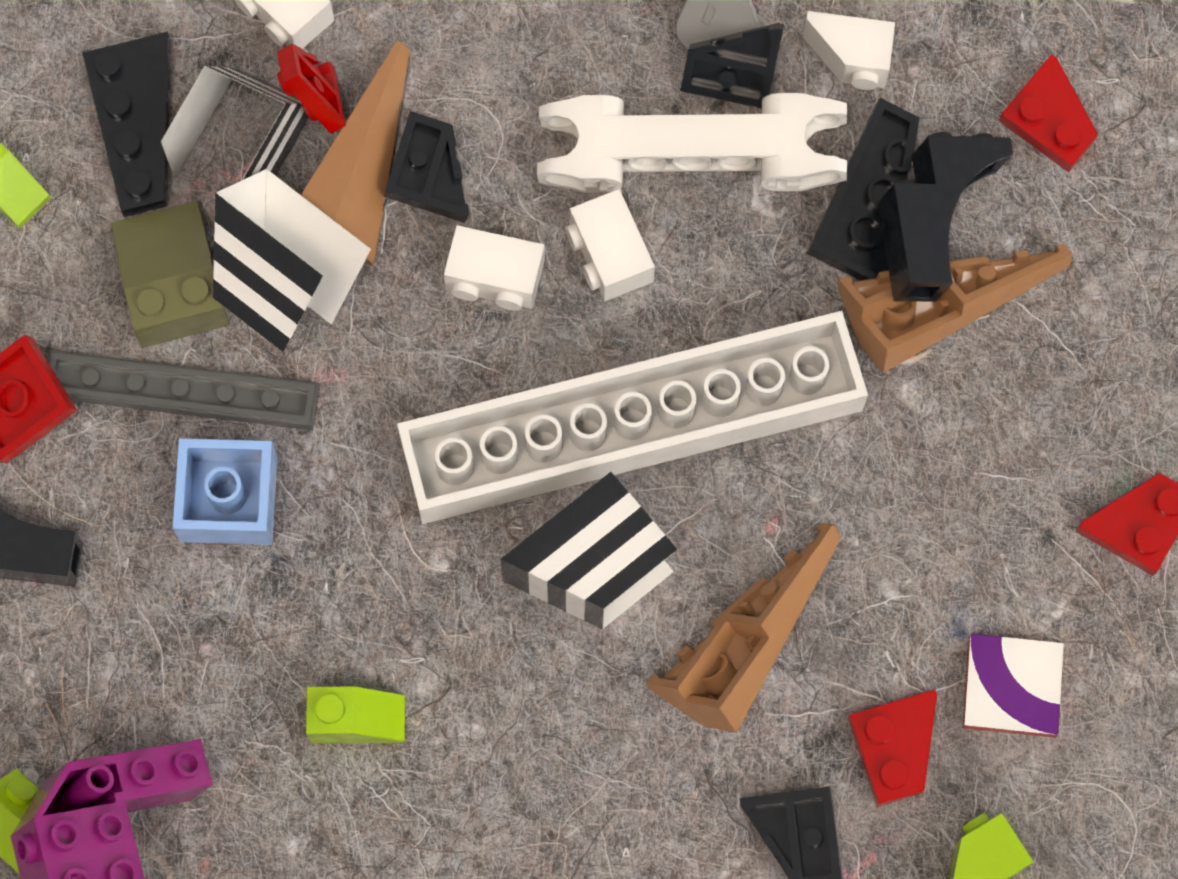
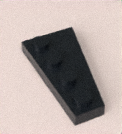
M168 31L82 53L121 212L124 217L167 207L168 160L161 140L169 128L168 90L170 72L168 66L170 36Z
M882 98L876 102L847 164V181L838 183L806 254L860 281L875 279L879 272L889 271L878 202L894 183L907 180L908 173L911 170L912 154L914 153L920 117Z

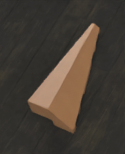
M398 40L349 116L346 126L339 132L301 194L306 200L371 249L364 263L372 267L377 256L376 249L383 221L385 202L383 195L391 173L401 102L405 91L406 72L411 55L410 49Z
M1062 244L1057 245L1054 252L1029 255L1027 250L1015 251L1012 258L990 261L988 256L950 261L953 284L936 302L893 301L889 271L879 272L875 279L853 282L851 276L844 277L839 280L838 289L857 343L882 373H885L1066 269L1071 264L1073 253Z
M821 523L817 527L819 535L800 553L792 549L784 557L786 566L769 581L761 577L710 623L713 630L695 648L691 649L686 645L677 653L679 662L660 678L654 673L646 682L650 690L702 726L737 733L841 539L834 524Z

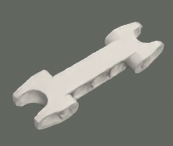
M776 93L767 95L762 99L761 114L624 115V101L610 95H582L539 106L541 127L552 131L570 133L578 139L576 147L568 155L545 159L537 163L539 183L554 187L571 189L582 193L613 192L622 188L623 172L761 171L762 187L772 191H805L847 181V160L840 159L837 156L815 153L807 145V140L815 132L847 124V103L804 93Z

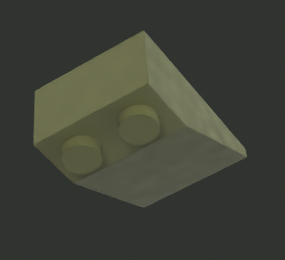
M198 201L111 223L124 292L134 332L142 348L230 325L226 308L213 298L214 261Z

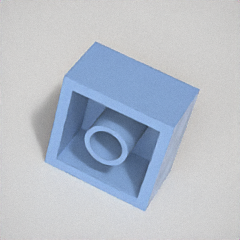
M179 438L172 529L180 542L272 545L278 459L272 441Z

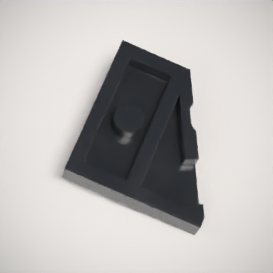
M775 23L690 44L680 91L762 108V99L770 94L784 24Z
M410 111L383 197L465 223L469 209L468 204H465L461 184L462 172L455 152L456 141L453 125Z
M830 787L739 798L740 806L789 879H843L832 789Z

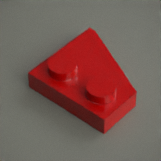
M290 44L277 51L280 66L277 78L284 92L288 96L295 95L302 103L308 117L314 122L318 120L331 134L345 127L346 123L334 66L328 61L319 66L315 65L319 63L316 55L310 52L306 53L302 48L294 44Z
M1052 54L1002 112L999 118L1000 123L1067 172L1072 170L1098 136L1057 57Z
M1158 473L1082 521L1076 532L1154 576L1178 536V483Z
M935 689L848 716V721L877 807L920 795L924 792L937 701Z

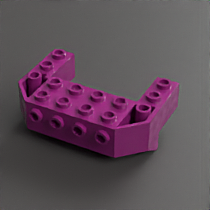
M201 739L67 762L44 781L10 836L20 878L145 879L128 812L191 801L212 786Z

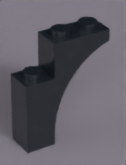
M938 132L928 135L912 154L915 180L907 179L894 183L878 202L893 301L936 302L953 284L948 244L950 223L955 206L963 190L982 178L996 174L1012 156L1011 138L993 137L988 133H980L970 137L952 136L948 132Z
M0 510V579L76 587L83 542L75 531L53 529L24 522Z

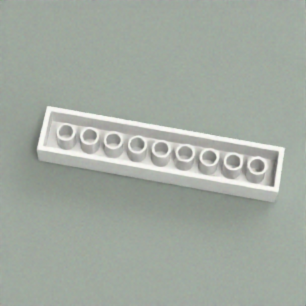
M838 311L397 423L420 518L422 524L601 479L609 472L617 475L863 411L868 393L843 312Z

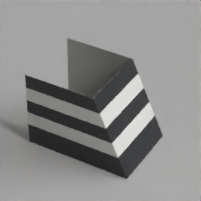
M204 66L161 140L174 178L176 179L232 79L285 104L242 180L265 169L277 176L309 118L302 103L295 95L288 96L284 90L242 70Z
M267 169L216 192L213 298L282 352L286 349L307 306L332 324L371 249Z
M609 472L500 559L502 580L594 626L604 629L674 572L664 560L678 549L614 474Z

